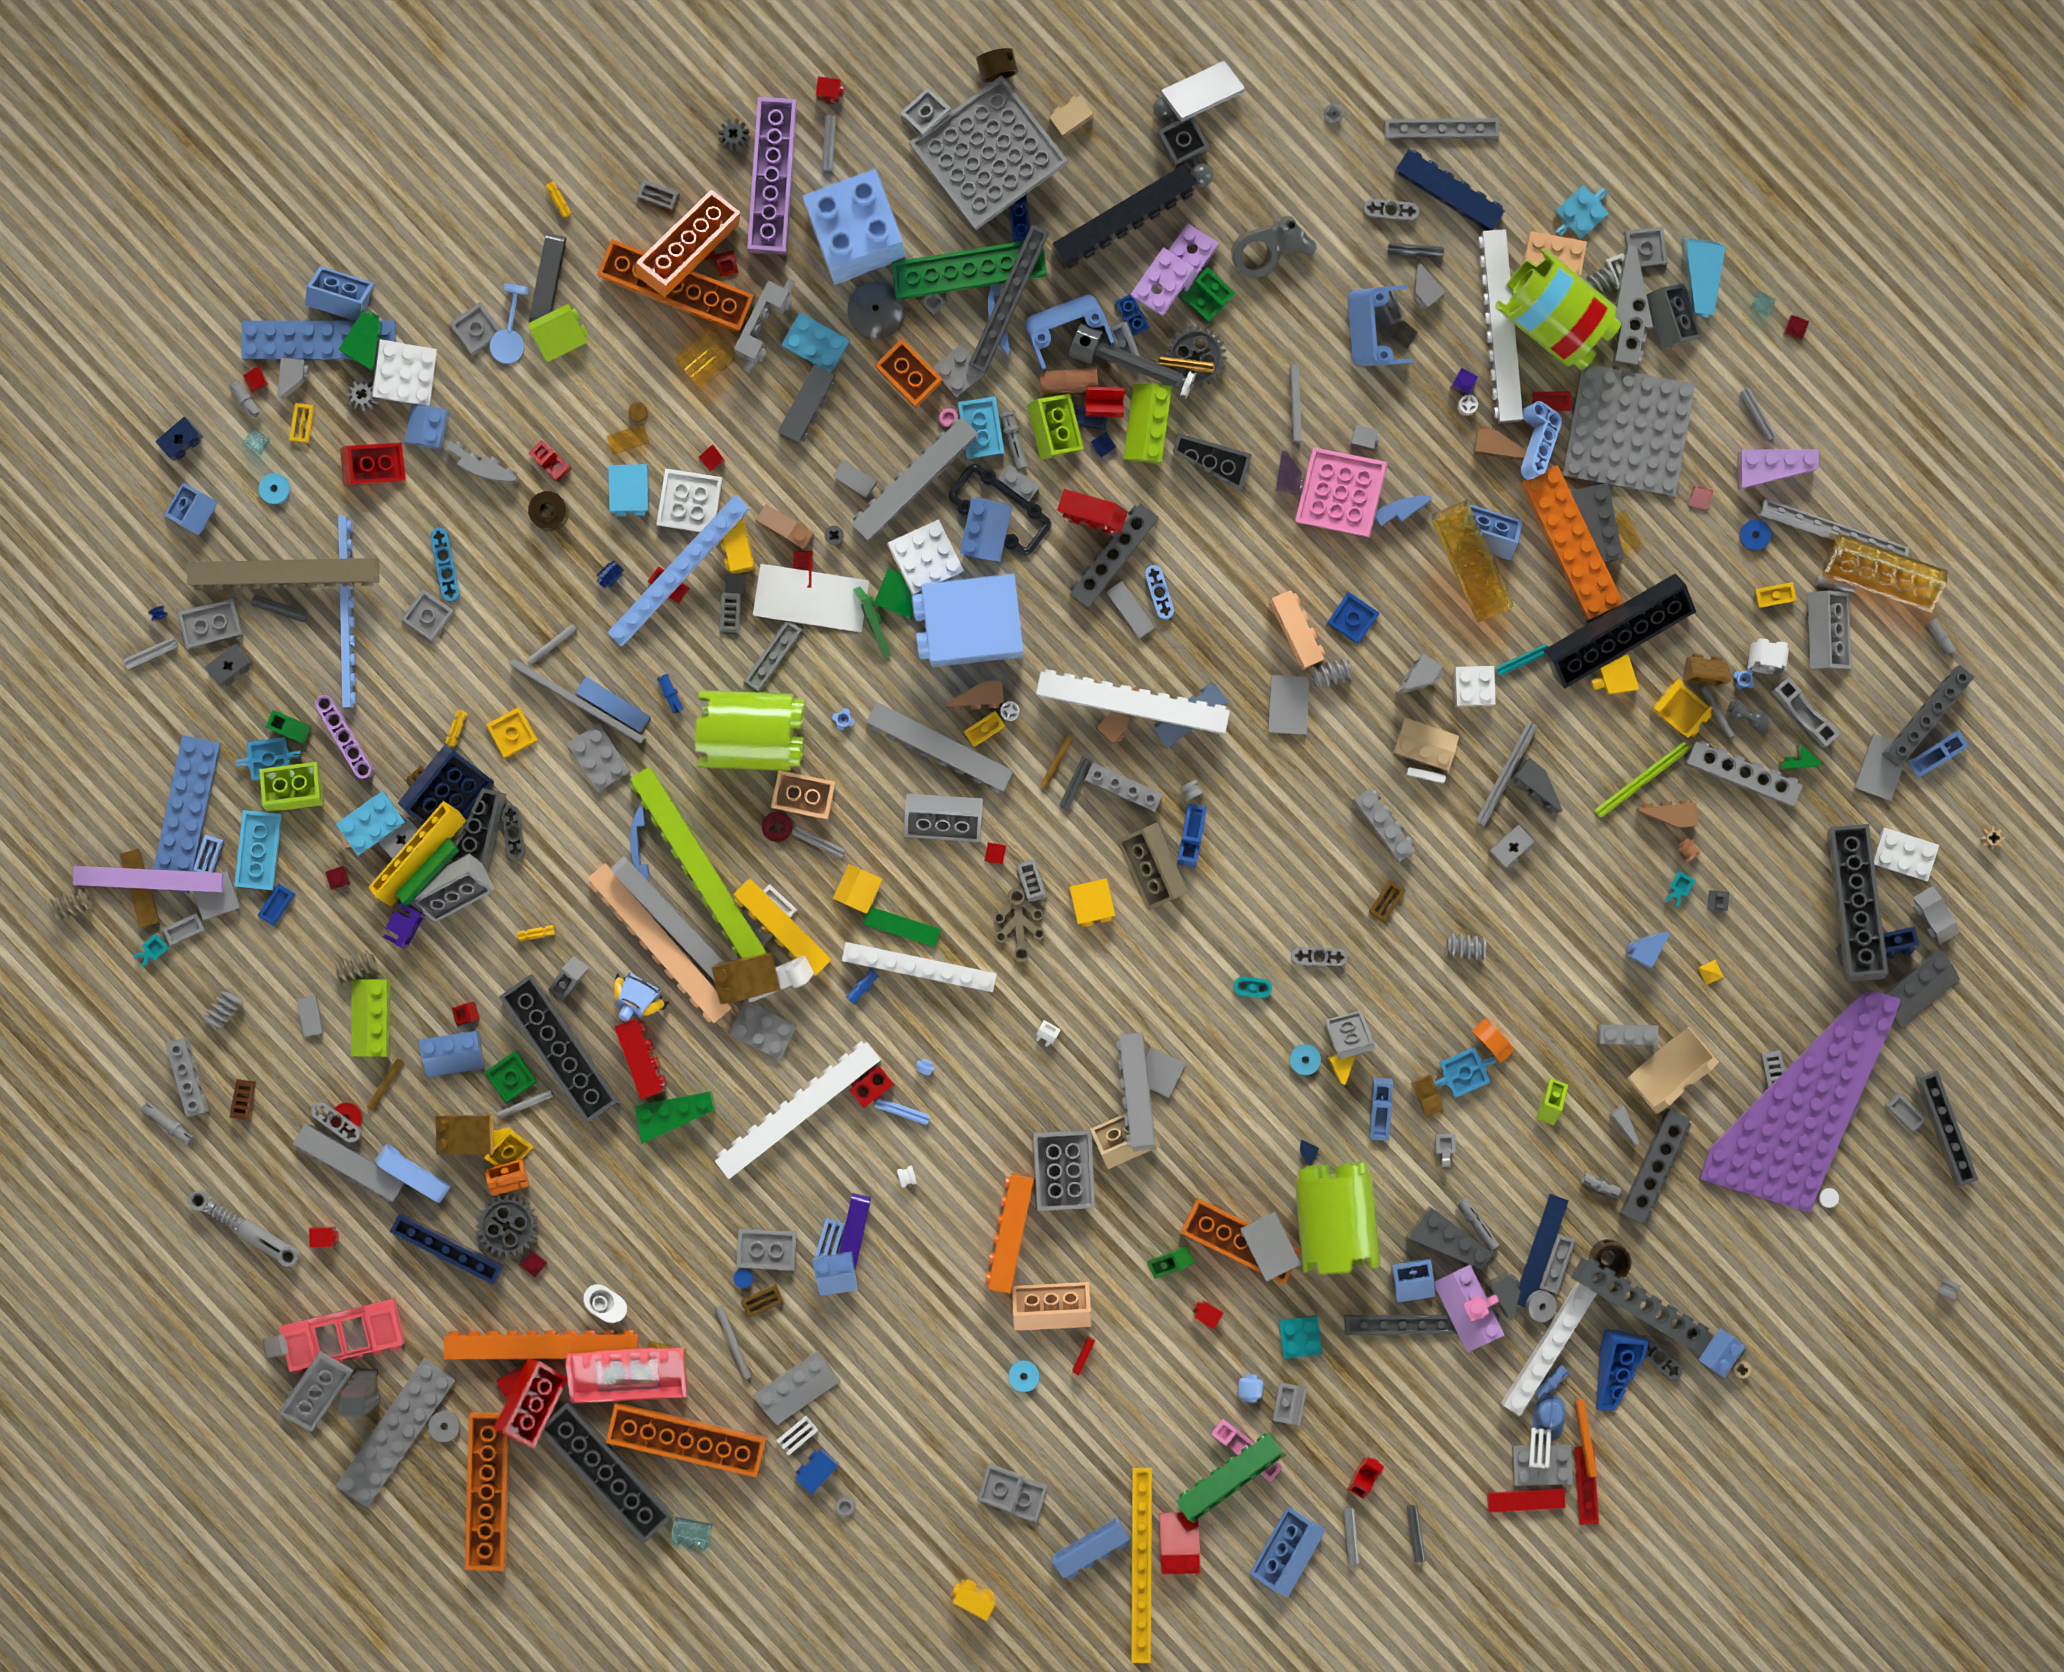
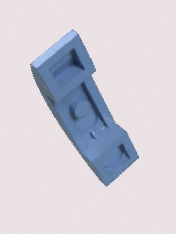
M999 284L990 286L988 295L989 318L995 307L994 299H998L1001 294ZM1006 332L999 346L1006 355H1009L1010 348Z
M587 677L584 678L576 691L578 695L640 733L651 718V716Z
M639 807L634 816L630 832L631 856L634 866L650 882L649 865H641L638 827H646L644 807Z

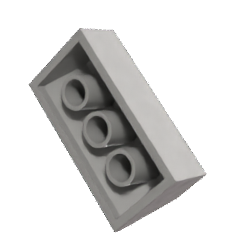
M1838 591L1809 592L1807 605L1809 610L1808 642L1810 645V669H1851L1849 593Z
M1425 654L1420 655L1413 662L1396 693L1400 695L1426 688L1429 685L1432 686L1442 676L1444 671L1441 668L1443 665Z
M906 793L904 837L980 842L983 799Z
M468 854L444 867L417 895L411 904L434 922H437L494 892V887L483 864L471 854Z
M818 1349L756 1392L754 1397L764 1412L778 1425L839 1383L840 1380Z

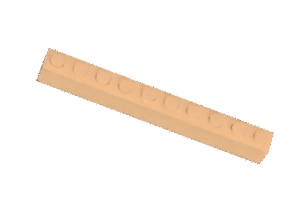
M607 863L602 865L588 878L591 881L589 886L595 892L599 891L603 895L601 899L608 907L612 905L616 910L614 912L615 916L620 921L625 920L628 924L626 928L633 936L635 934L638 935L641 939L639 943L645 950H651L653 953L651 957L658 965L662 963L666 968L664 972L669 978H675L679 983L677 987L684 994L687 992L691 996L690 1002L696 1008L700 1007L704 1011L703 1017L709 1023L711 1021L713 1023L719 1021L733 1007L729 1003L720 1005L717 989L646 907L610 870L611 867Z

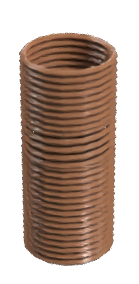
M1096 367L1039 372L1041 396L1065 394V391L1066 394L1086 392L1087 387H1098Z

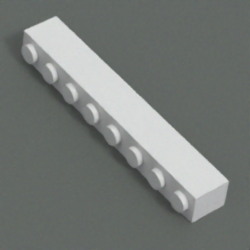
M849 942L845 943L842 961L989 992H993L997 973Z
M1579 1282L1575 1284L1501 1402L1503 1406L1519 1416L1522 1414L1597 1295L1596 1292Z

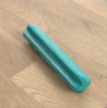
M1547 644L1497 666L1496 671L1498 675L1502 676L1545 656L1543 650L1548 648Z

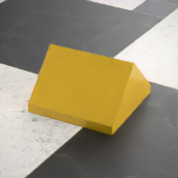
M848 863L833 899L868 914L883 879Z
M1334 1054L1327 1058L1338 1083L1346 1084L1356 1055L1338 1059L1337 1054Z

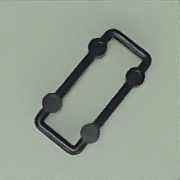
M977 464L969 465L949 491V500L958 506V511L961 515H968L971 502L969 500H961L956 494L971 474L976 472L981 476V481L985 485L995 486L1027 510L1029 518L1039 519L1044 523L1026 548L1019 543L1016 535L1006 534L1004 546L1007 549H1015L1023 555L1031 554L1051 527L1049 517L1042 513V509L1038 504H1030L999 481L993 470H985Z

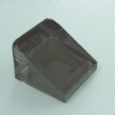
M1402 321L1392 339L1408 349L1418 332L1408 323Z

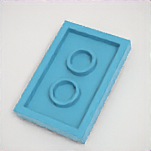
M799 312L781 346L832 373L850 340Z
M996 396L958 402L960 418L963 417L980 435L965 449L967 460L1004 454Z
M381 791L336 823V825L359 856L405 824L406 821L385 791Z

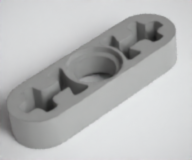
M1371 199L1365 203L1363 212L1368 218L1410 222L1417 218L1419 208L1416 204L1409 202ZM1374 204V208L1380 209L1381 205H1384L1382 209L1383 215L1379 214L1381 210H1375L1374 213H1370L1367 207ZM1389 205L1394 206L1396 214L1388 215L1386 207ZM1400 206L1403 207L1402 211H1407L1410 207L1415 212L1411 217L1408 216V213L1402 212L1401 216H1398Z
M1298 947L1292 951L1291 959L1294 963L1300 965L1342 966L1347 961V954L1342 949ZM1299 950L1302 951V954H1309L1308 950H1312L1310 954L1311 962H1307L1308 958H1302L1301 961H1298V958H1295V954H1298ZM1322 951L1325 958L1322 962L1314 960L1315 952ZM1327 951H1331L1330 955H1337V952H1340V955L1344 956V958L1340 960V963H1337L1336 959H1330L1331 963H1327Z
M318 1102L313 1105L311 1109L312 1116L347 1142H355L360 1139L361 1129L327 1103ZM323 1106L325 1113L330 1114V1111L333 1113L328 1117L327 1122L324 1120L327 1118L324 1114L317 1115V1107ZM335 1116L339 1117L342 1122L338 1128L333 1127L331 1124V1120ZM347 1123V1129L356 1130V1137L349 1138V1133L346 1130H343L342 1133L340 1132V1130L345 1127V1124Z

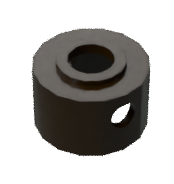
M1012 48L991 50L976 58L981 80L984 83H991L1001 75L1004 79H1008L1019 72Z
M543 491L531 499L528 505V514L531 521L539 529L556 531L566 524L569 517V509L566 502L558 494L552 491ZM551 503L554 506L552 516L544 517L540 514L542 504Z
M1604 1239L1597 1242L1589 1253V1258L1600 1263L1599 1268L1603 1270L1605 1267L1615 1272L1614 1276L1618 1279L1621 1276H1627L1631 1269L1632 1261L1630 1254L1619 1242L1613 1239ZM1612 1251L1614 1253L1615 1259L1611 1264L1607 1265L1601 1262L1603 1252Z

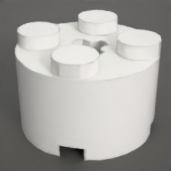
M1757 639V642L1750 644L1747 668L1750 669L1752 667V671L1763 674H1773L1774 671H1779V674L1786 673L1789 653L1788 643H1769L1768 639Z

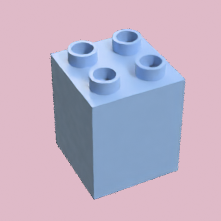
M876 169L803 195L808 217L834 285L892 264V262L906 259L903 241Z
M1015 574L922 584L923 594L912 595L916 622L926 621L927 632L917 633L920 660L930 659L932 668L1023 658Z

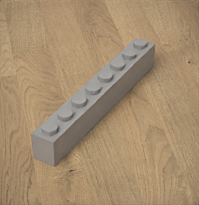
M963 417L952 421L949 425L951 428L946 433L944 431L936 437L937 441L932 446L928 445L922 451L923 455L919 459L915 458L909 463L907 471L904 473L903 471L894 478L895 482L891 486L887 485L880 492L882 495L877 500L875 498L867 504L868 508L863 513L859 512L853 518L854 522L852 525L867 541L871 542L980 436Z
M876 702L866 721L869 724V729L877 733L881 730L887 733L885 737L895 742L899 739L904 742L903 746L911 750L914 747L921 750L920 754L928 759L933 756L938 759V764L946 768L950 765L955 768L954 772L962 776L966 773L972 776V781L980 785L982 782L988 784V789L995 793H999V791L1004 792L1014 772L879 702Z

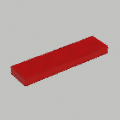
M1582 1446L1574 1447L1579 1524H1599L1596 1477H1587Z
M1565 1489L1487 1492L1488 1512L1566 1508Z

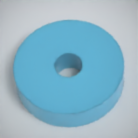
M268 474L259 483L260 496L270 504H281L290 495V484L280 474ZM273 486L278 487L276 492H272Z
M1299 1045L1290 1054L1291 1067L1301 1075H1310L1316 1072L1320 1066V1053L1311 1045ZM1307 1056L1309 1061L1303 1063L1302 1057Z
M1027 1360L1016 1362L1009 1370L1011 1386L1020 1392L1031 1391L1039 1382L1038 1368ZM1026 1373L1028 1377L1023 1380L1020 1375Z

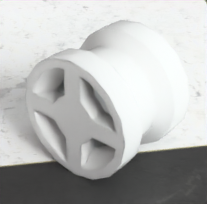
M1472 395L1463 396L1458 402V411L1465 416L1472 415L1478 407L1477 399Z
M1012 701L1005 702L1001 707V716L1007 721L1017 719L1019 716L1018 705Z
M912 1165L904 1170L897 1169L902 1188L906 1187L907 1184H917Z

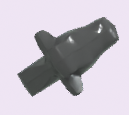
M1283 216L1280 220L1273 221V226L1242 233L1233 243L1231 259L1234 266L1243 274L1262 279L1274 271L1282 254L1303 253L1310 256L1317 249L1316 242L1306 235L1293 217ZM1254 241L1265 243L1267 248L1265 261L1256 268L1244 266L1242 261L1244 248Z

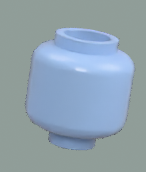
M1246 1374V1377L1240 1378L1238 1381V1396L1242 1398L1243 1402L1256 1403L1263 1396V1381L1258 1379L1256 1374Z

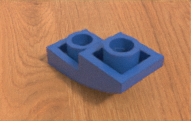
M1131 293L1115 301L1124 322H1127L1132 336L1150 328L1136 299L1131 297Z

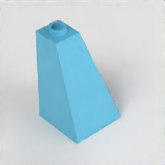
M1682 238L1692 310L1700 317H1708L1709 314L1714 315L1726 246L1720 242Z

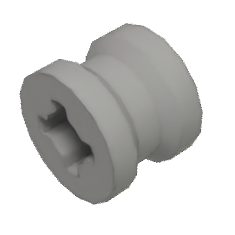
M1197 779L1180 787L1181 791L1186 795V801L1203 793V790L1198 787Z
M1943 1278L1942 1287L1937 1292L1955 1300L1957 1297L1956 1292L1960 1289L1961 1285Z

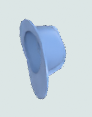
M1546 1395L1536 1403L1533 1428L1550 1429L1551 1441H1553L1562 1433L1565 1420V1405L1559 1397ZM1543 1435L1544 1441H1546V1435Z

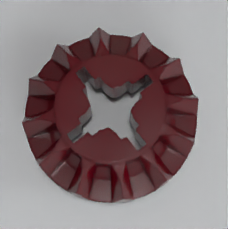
M771 812L762 821V832L770 841L781 842L791 834L792 821L783 812ZM774 819L778 824L785 823L780 828V835L776 830H769L774 826Z

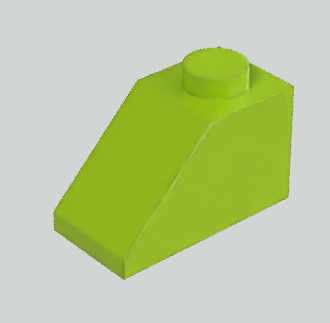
M1550 1078L1539 1104L1536 1119L1554 1126L1563 1110L1568 1089L1567 1084Z

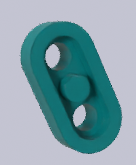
M1239 977L1233 985L1234 991L1241 996L1266 998L1272 992L1271 983L1261 978ZM1240 983H1246L1247 987L1245 990L1240 989ZM1260 985H1264L1266 987L1264 992L1259 991L1258 988Z

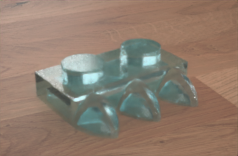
M675 1517L671 1535L672 1542L677 1546L684 1539L685 1545L690 1549L697 1541L699 1549L704 1551L709 1545L713 1524Z

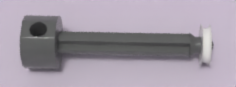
M1085 323L1080 324L1073 339L1069 357L1091 365L1095 357L1098 356L1175 388L1181 387L1180 396L1185 395L1187 398L1190 389L1194 386L1196 373L1192 374L1190 370L1187 377H1184L1182 372L1179 373L1101 342L1104 331L1091 328ZM1085 341L1091 342L1089 346H1082Z

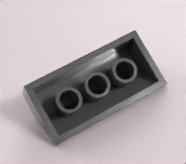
M1941 950L1932 951L1883 993L1901 999L1894 1021L1900 1028H1903L1959 981L1960 978L1953 964Z

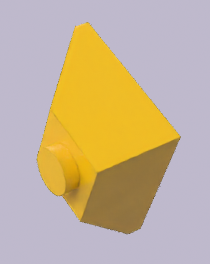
M510 1128L493 1130V1154L482 1156L494 1166H499L523 1159L531 1151L533 1145Z

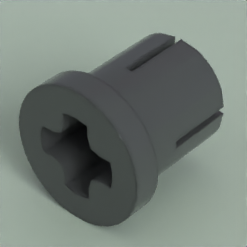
M830 526L826 529L825 539L829 544L838 545L843 541L844 533L840 527ZM838 532L839 539L831 540L830 533L836 534Z

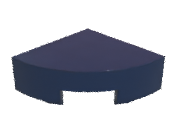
M1301 1140V1156L1306 1163L1311 1165L1319 1148Z

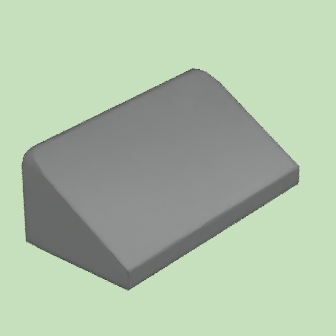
M1393 290L1388 291L1389 300L1386 305L1374 307L1383 329L1405 321Z

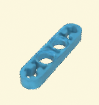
M436 528L431 532V543L441 594L445 600L454 602L460 596V589L450 539L446 530ZM438 532L445 535L442 538V544L445 545L447 543V547L441 546L436 549V545L440 546L439 540L435 539ZM442 550H446L449 554L445 561H441L438 558V554ZM450 569L452 577L444 579L442 577L443 570ZM454 581V584L450 585L451 589L456 591V593H454L453 597L450 598L449 595H446V592H449L448 585L444 586L443 583H451Z

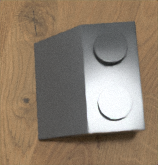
M1504 1272L1487 1282L1486 1285L1492 1295L1496 1294L1499 1300L1497 1303L1505 1317L1511 1320L1514 1318L1520 1295L1518 1288L1520 1283L1515 1275Z

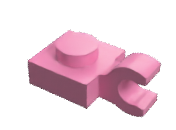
M1496 1294L1485 1300L1478 1296L1462 1305L1472 1322L1488 1314L1487 1307L1499 1302Z

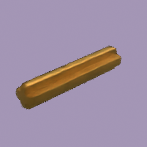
M1163 356L1159 357L1158 361L1159 365L1167 368L1214 373L1215 363Z

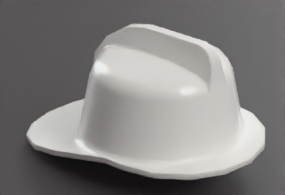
M597 1284L592 1285L584 1293V1304L592 1315L608 1323L621 1321L625 1317L627 1312L625 1301L607 1287Z

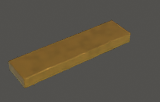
M140 849L120 854L123 868L145 869ZM129 888L140 928L160 923L151 889Z

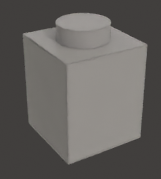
M1356 425L1350 446L1372 451L1374 447H1378L1380 436L1377 435L1378 430Z

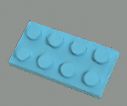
M243 810L234 886L274 890L282 814Z

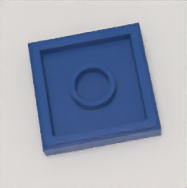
M1348 591L1326 624L1358 645L1379 615V612Z

